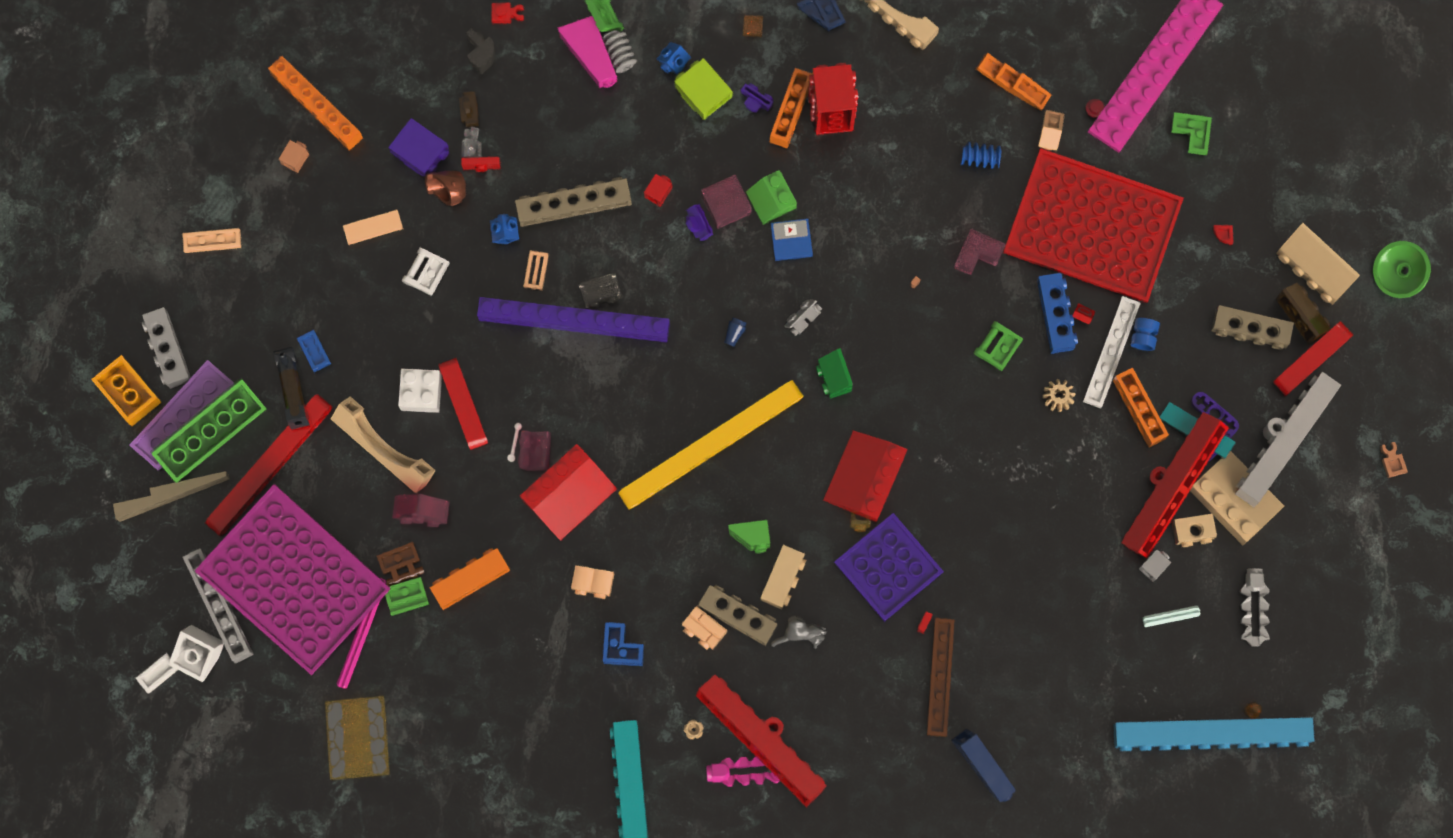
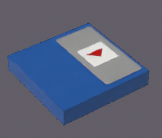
M808 219L771 223L775 261L813 257Z

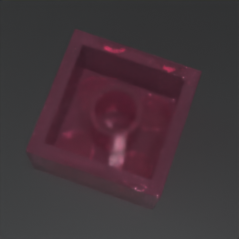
M736 174L701 190V196L717 229L752 214V207Z

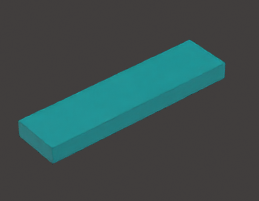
M1169 402L1160 416L1163 422L1186 436L1190 434L1197 421L1196 417ZM1224 435L1214 453L1226 459L1236 442Z

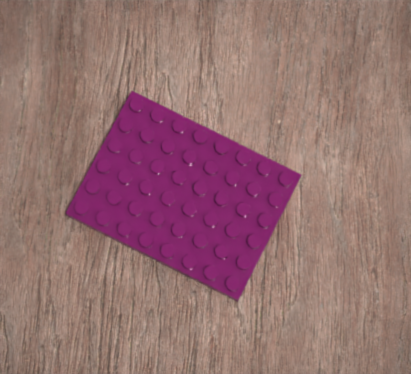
M276 484L264 494L195 570L201 578L310 675L322 665L391 589Z

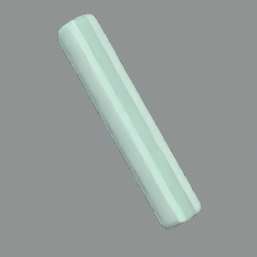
M1192 606L1144 616L1143 624L1145 627L1197 617L1200 615V609L1198 606Z

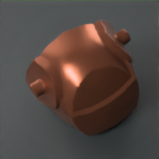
M442 171L426 174L425 186L427 193L434 194L446 205L459 204L466 196V183L461 172Z

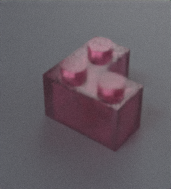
M971 229L954 268L972 275L979 259L997 266L1006 244Z
M423 494L395 495L393 518L400 520L401 524H423V522H426L429 527H438L439 524H447L450 501Z

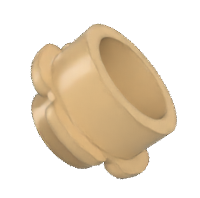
M690 720L684 727V732L689 739H698L703 734V725L696 720Z

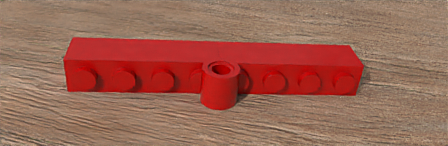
M1205 412L1201 414L1190 434L1187 435L1180 450L1177 451L1170 466L1167 469L1159 466L1152 470L1150 480L1156 485L1155 490L1145 502L1143 509L1135 518L1129 531L1125 534L1121 542L1122 544L1146 559L1149 557L1229 429L1227 425Z
M716 675L698 690L696 697L806 807L823 792L826 787L824 780L819 775H815L810 770V766L805 761H801L796 756V752L782 742L783 740L780 735L784 727L780 719L775 717L768 718L766 721L759 719L755 715L754 710L749 705H745L741 701V697L736 692H732L727 687V683Z

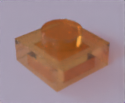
M744 15L743 36L762 37L763 16Z

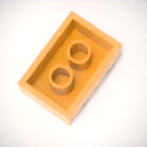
M122 355L91 379L131 426H134L161 403V400Z

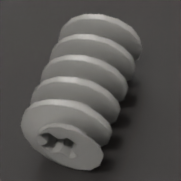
M612 31L604 35L603 40L606 42L605 46L609 48L608 53L611 55L610 58L613 61V66L616 68V73H622L629 70L637 60L630 59L634 56V53H628L632 47L625 46L629 40L622 39L626 36V33Z

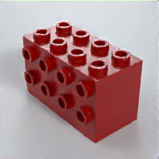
M838 63L830 67L818 65L816 68H813L812 75H809L808 101L811 104L810 119L811 122H815L816 135L848 132L854 129L858 106V90L854 89L856 73L855 70L852 71L851 64Z

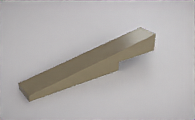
M225 471L150 488L151 496L113 504L115 518L121 522L227 481L230 479L229 474Z

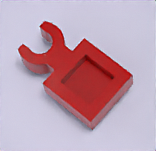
M492 3V23H511V18H515L518 21L524 20V15L517 14L518 11H524V6L516 5L514 8H511V3Z

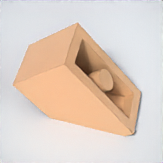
M1045 111L1039 147L1045 150H1057L1063 127V113Z

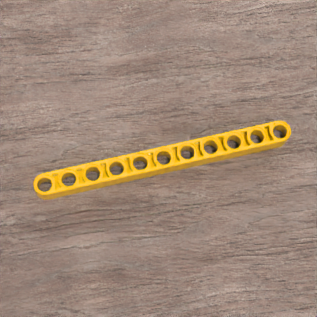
M793 380L787 382L618 492L619 496L628 509L634 508L803 398V394Z

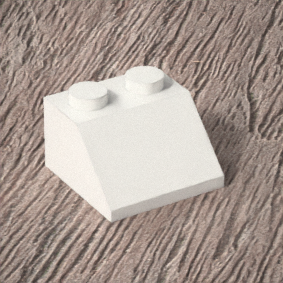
M190 625L180 632L168 665L203 682L219 659L224 643L222 640Z

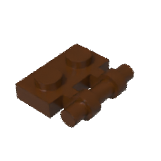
M413 542L377 555L383 574L385 575L390 572L392 574V578L386 580L388 586L402 583L411 578L416 579L418 575L425 573L422 566L414 568L413 563L419 562L420 559ZM408 567V572L398 575V569Z

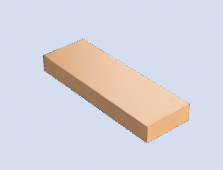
M395 210L343 225L347 242L350 245L401 230L403 226L399 212Z
M240 228L183 233V249L185 253L241 248Z

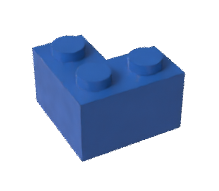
M605 622L603 663L643 666L644 645L625 643V624Z

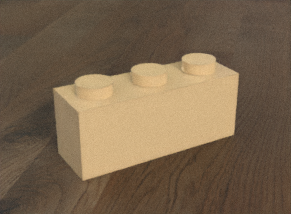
M783 545L760 601L782 609L784 605L788 606L791 595H789L791 587L795 589L799 580L796 577L798 570L802 571L807 561L804 559V553Z

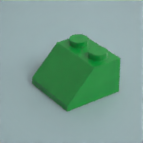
M841 348L818 359V365L815 368L818 376L823 378L824 383L821 385L825 395L828 394L831 399L852 391L853 383Z

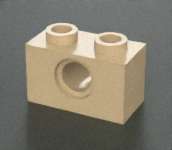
M1213 514L1174 519L1171 522L1175 544H1181L1182 547L1192 546L1193 542L1199 541L1201 544L1212 543V539L1217 537ZM1190 527H1196L1199 530V535H1192Z

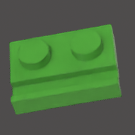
M421 577L389 586L391 589L385 595L391 616L429 605Z

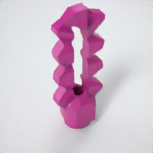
M741 757L735 764L730 758H725L721 763L706 766L707 782H722L728 787H732L735 779L744 786L749 785L750 779H754L760 785L763 784L765 778L774 783H778L779 779L773 773L768 772L730 776L729 769L765 766L757 757H754L750 762L747 757Z

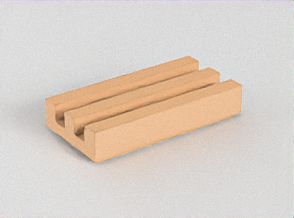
M530 250L524 288L543 291L549 253ZM536 255L532 284H529L533 256ZM542 256L544 257L540 281L539 285H536L540 259Z

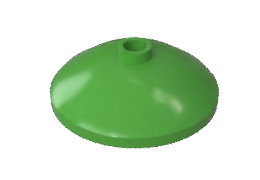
M1397 241L1385 246L1377 255L1373 266V275L1377 286L1385 294L1395 298H1408L1419 293L1426 286L1431 273V264L1426 252L1420 246L1408 241ZM1405 267L1408 268L1407 274L1403 273V269Z

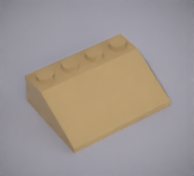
M1304 223L1298 227L1276 253L1279 255L1280 261L1293 268L1292 271L1298 277L1304 278L1307 281L1306 284L1311 289H1316L1321 294V298L1332 305L1360 276Z
M1230 451L1226 459H1220L1194 483L1190 492L1244 545L1284 505L1269 490H1267L1255 507H1252L1235 494L1239 489L1236 485L1242 477L1246 479L1249 473L1246 472L1248 468Z

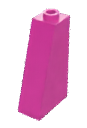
M593 16L558 28L560 38L599 88L603 86L607 88L614 85V82H617L616 73Z

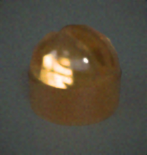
M1250 702L1245 708V714L1252 719H1257L1262 712L1261 705H1258L1256 702Z

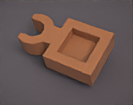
M1395 442L1390 444L1391 451L1386 449L1385 444L1381 446V452L1387 457L1382 459L1387 478L1408 472L1402 454L1396 455L1397 445Z

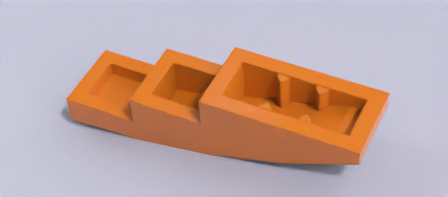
M989 53L985 54L976 68L987 78L1039 110L1044 108L1051 97L1049 92L1024 73L1019 74L1008 64H1002Z

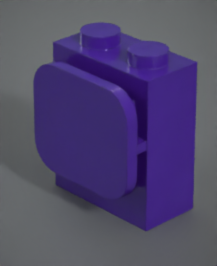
M412 118L388 147L394 156L424 177L428 173L435 172L440 160H444L449 154V147L445 141Z

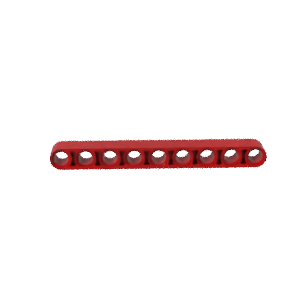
M316 394L305 406L310 425L293 430L288 425L207 518L205 524L219 536L225 534L325 419L333 406L319 394Z

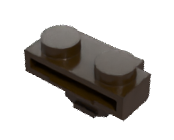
M475 91L463 92V97L459 98L461 122L465 123L466 127L479 126Z

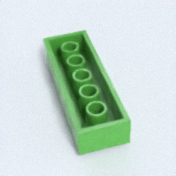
M239 378L152 449L150 453L177 483L264 412L266 407L246 383Z

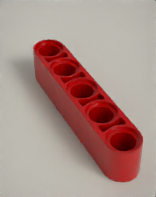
M1340 321L1277 377L1273 383L1287 396L1354 334Z
M457 358L438 364L470 450L488 444Z

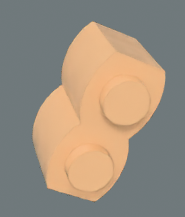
M575 566L571 589L575 590L577 595L586 596V593H592L595 598L605 599L606 596L610 597L614 572Z

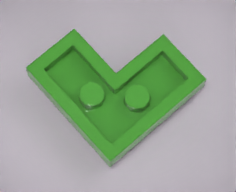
M1174 112L1171 132L1190 135L1188 153L1207 155L1212 117Z

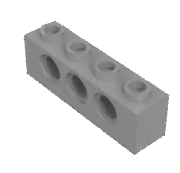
M163 307L142 315L144 321L141 323L145 333H149L150 339H147L151 350L154 349L155 351L154 361L156 366L161 368L160 378L163 385L166 384L171 389L187 383L191 377L168 311ZM158 328H163L162 334L155 335V331ZM164 345H169V350L165 353H162V347ZM175 362L174 369L167 370L168 364Z

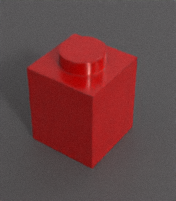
M655 174L644 192V197L661 207L672 190L671 180L664 175L659 176Z

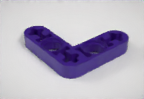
M1198 392L1192 397L1191 405L1200 414L1205 412L1210 415L1211 409H1217L1220 412V417L1217 419L1221 420L1225 416L1224 421L1227 424L1230 422L1234 424L1232 426L1234 430L1229 429L1225 436L1231 439L1239 429L1238 421L1204 392ZM1196 397L1198 399L1202 397L1204 399L1203 403L1206 406H1208L1209 403L1211 404V406L1207 409L1206 412L1204 411L1206 407L1203 404H1196V402L1198 401ZM1213 453L1207 463H1209L1217 454Z

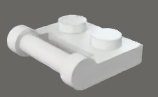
M419 248L417 251L418 255L408 274L404 275L402 282L432 296L450 263L423 248ZM424 258L429 259L418 280H414L413 278Z

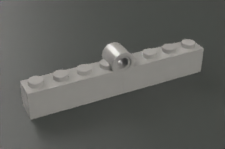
M1324 372L1318 377L1314 375L1308 383L1311 387L1308 391L1304 390L1298 398L1300 403L1292 406L1288 412L1290 417L1287 420L1273 418L1263 428V435L1270 445L1267 449L1263 448L1257 456L1259 461L1256 464L1253 462L1246 471L1249 475L1246 479L1242 477L1236 485L1239 489L1235 494L1252 507H1255L1263 498L1341 387V384Z

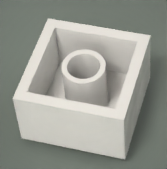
M401 369L398 405L401 411L439 413L442 382L440 370Z

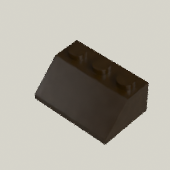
M1295 283L1282 290L1275 300L1291 322L1294 323V326L1307 344L1310 345L1331 330L1330 323L1326 317L1321 316L1317 304L1314 301L1311 302L1308 298L1306 289Z

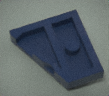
M803 0L797 3L799 10L828 31L845 23V19L835 0Z

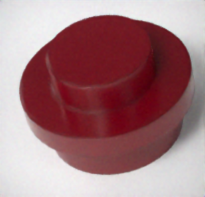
M1092 99L1088 101L1085 109L1090 117L1097 118L1105 107L1102 101Z

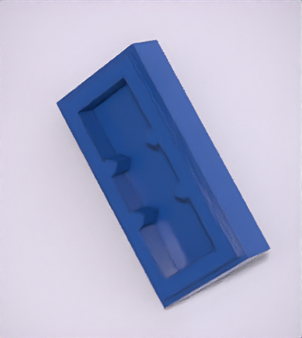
M314 330L297 338L314 372L331 364Z

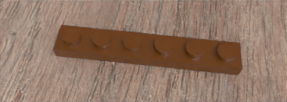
M935 618L927 724L928 736L947 737L955 619Z

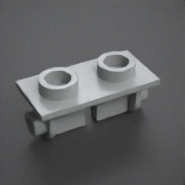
M806 300L800 305L801 309L796 314L793 313L788 317L787 323L784 326L792 328L790 331L795 336L797 334L800 335L808 326L805 319L807 318L812 322L821 313L822 308L818 304L814 305L817 302L816 300Z

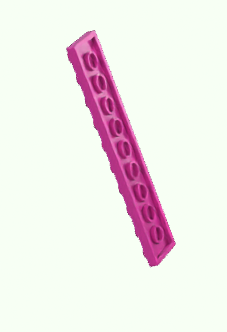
M1181 0L1091 126L1088 133L1120 153L1216 17L1223 4L1217 0Z

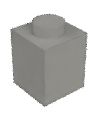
M1156 550L1139 570L1154 582L1171 564L1170 558L1165 552Z

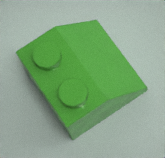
M780 170L762 178L746 191L763 225L797 207V202Z
M767 520L728 525L729 535L748 550L755 551V553H765L766 549H770Z

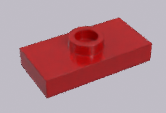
M499 157L461 158L463 170L485 172L487 169H501Z

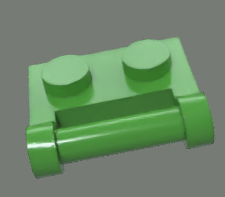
M585 0L588 10L591 12L600 32H621L624 29L610 5L611 0Z
M994 321L991 325L992 329L980 347L976 348L973 353L1003 371L1023 341V338ZM997 333H1002L1003 336L991 354L986 353L985 351Z

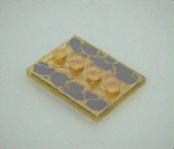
M385 697L325 701L330 780L390 775Z

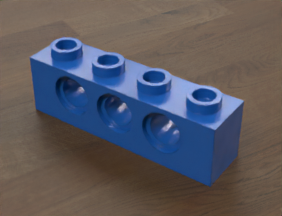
M1061 273L1039 276L1037 285L1050 352L1053 354L1072 351L1075 348V344H1078L1076 333H1073L1072 330L1074 319L1072 314L1069 315L1068 308L1071 307L1069 296L1065 294V289H1067L1066 279L1062 278ZM1056 291L1059 294V298H1052L1050 292ZM1053 310H1061L1063 316H1055ZM1057 328H1064L1066 334H1058Z

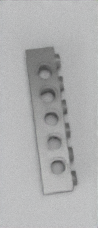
M200 548L184 556L183 559L231 660L238 663L254 654L229 602L195 572L197 567L207 558L205 551Z

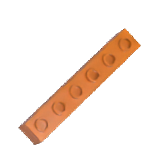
M283 56L268 68L271 75L349 151L363 138L360 131Z

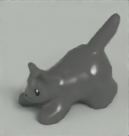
M791 616L787 620L788 625L784 636L775 639L771 646H776L789 640H809L816 649L825 639L824 635L827 631L823 626L813 623L807 625L803 618Z

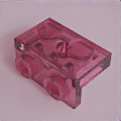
M521 431L519 440L520 456L518 458L520 469L526 471L549 470L550 432Z

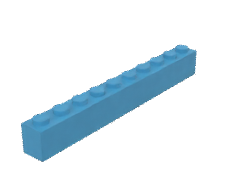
M1313 718L1122 722L1113 724L1114 747L1120 748V751H1132V747H1139L1140 751H1150L1151 747H1159V750H1171V746H1179V750H1189L1191 746H1198L1199 749H1210V745H1218V749H1228L1230 745H1238V748H1250V744H1257V748H1267L1269 744H1277V747H1289V743H1297V747H1307L1309 743L1314 742Z

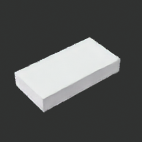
M167 653L136 677L148 694L178 670L168 665L171 657Z

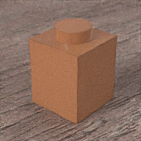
M290 140L279 157V161L285 167L298 173L309 153L303 143L299 141L295 143Z

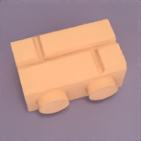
M697 606L682 623L684 627L683 632L691 638L693 636L697 637L700 640L698 643L706 650L708 648L713 650L727 633L723 626Z

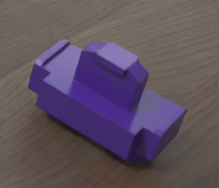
M745 83L741 89V94L747 98L744 102L745 107L751 112H757L760 107L769 112L773 107L774 99L766 93L764 95L759 93L755 85L751 83L747 85Z
M700 204L693 205L686 210L688 213L686 225L694 233L695 238H699L702 241L713 235L712 227L708 224Z

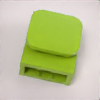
M704 58L701 61H695L687 72H681L675 78V88L680 92L681 97L703 120L733 97L732 90Z

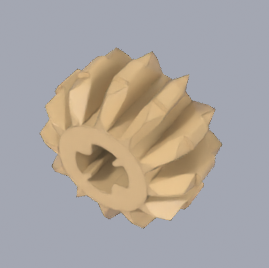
M1059 379L1056 380L1055 384L1050 381L1049 387L1044 388V392L1047 394H1043L1042 398L1048 399L1045 402V406L1052 404L1051 411L1057 407L1058 412H1061L1062 406L1068 410L1069 404L1074 403L1072 398L1076 394L1070 392L1073 389L1072 385L1066 387L1067 381H1064L1063 384H1060ZM1056 392L1057 394H1063L1062 398H1056Z

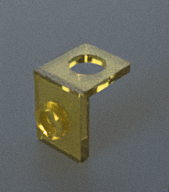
M851 512L850 528H854L855 531L865 532L866 529H870L871 521L869 519L857 520L855 513Z

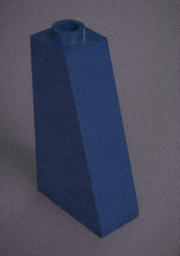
M966 728L951 740L996 800L1005 802L1013 796L1016 789L975 733Z

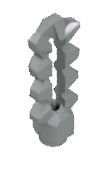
M1254 568L1247 569L1246 583L1240 589V593L1247 596V599L1240 605L1241 610L1247 612L1241 618L1240 623L1247 626L1241 635V639L1246 640L1250 646L1258 647L1263 641L1269 640L1268 632L1264 628V626L1269 624V619L1264 614L1265 611L1269 610V604L1263 598V596L1269 593V589L1264 583L1263 569ZM1251 592H1258L1259 637H1253L1251 634Z

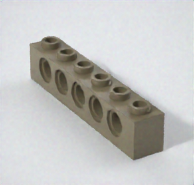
M618 177L612 179L611 182L605 183L604 181H597L593 185H578L574 187L575 189L570 190L562 188L550 194L542 192L534 197L522 196L519 200H515L520 226L632 205L627 178ZM609 190H613L615 192V195L612 197H608L605 195V193ZM595 194L597 197L595 200L590 201L587 199V196ZM575 197L578 199V202L570 204L568 202L569 199ZM553 201L560 203L556 208L550 207V204ZM534 205L541 206V209L537 212L531 210Z

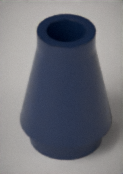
M733 317L729 321L724 343L735 347V344L746 330L745 326L747 323Z

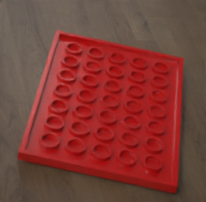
M1040 148L1003 253L1147 303L1184 198Z

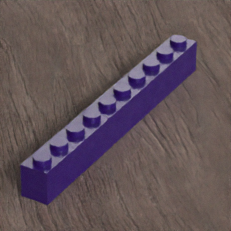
M484 297L479 298L477 313L479 321L668 342L670 321L667 318Z

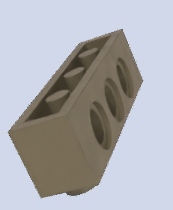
M1219 305L1215 311L1211 331L1216 332L1218 336H1234V339L1239 341H1246L1247 339L1253 341L1256 345L1268 344L1272 345L1274 349L1283 350V348L1286 349L1290 344L1294 323ZM1229 321H1235L1238 328H1232L1229 325ZM1248 325L1255 326L1256 332H1250ZM1267 330H1273L1275 337L1268 336Z
M710 585L701 599L698 608L766 646L777 627L776 619L768 614H765V616L761 615L756 607L750 604L747 607L741 603L742 600L737 596L732 595L730 597L724 593L725 590L717 585L714 587ZM719 600H725L728 605L725 609H719L716 603ZM741 609L744 612L743 618H735L733 616L734 611ZM753 619H758L761 622V626L757 629L752 628L750 622Z

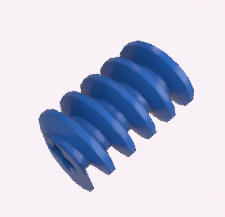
M967 142L966 146H963L961 165L964 164L965 160L968 161V166H971L972 162L975 161L976 167L979 166L980 162L983 163V168H986L987 164L990 163L991 169L997 164L999 170L1001 146L998 145L994 150L991 144L986 149L984 143L979 148L978 143L975 142L974 146L971 147V143Z

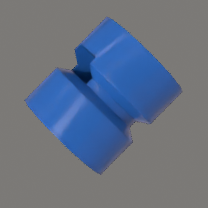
M1136 318L1133 329L1136 333L1132 335L1131 346L1145 351L1155 350L1157 342L1155 335L1158 334L1160 323L1148 318Z

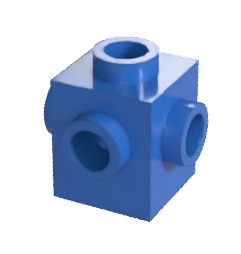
M670 42L661 51L657 60L662 64L660 67L665 72L678 74L684 69L685 64L691 57L681 45Z
M500 214L497 215V218L490 221L492 243L509 244L519 239L516 217Z

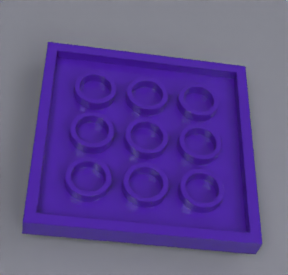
M894 513L834 562L884 622L944 572Z

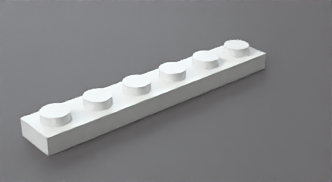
M1122 296L1083 400L1084 403L1102 408L1140 302Z

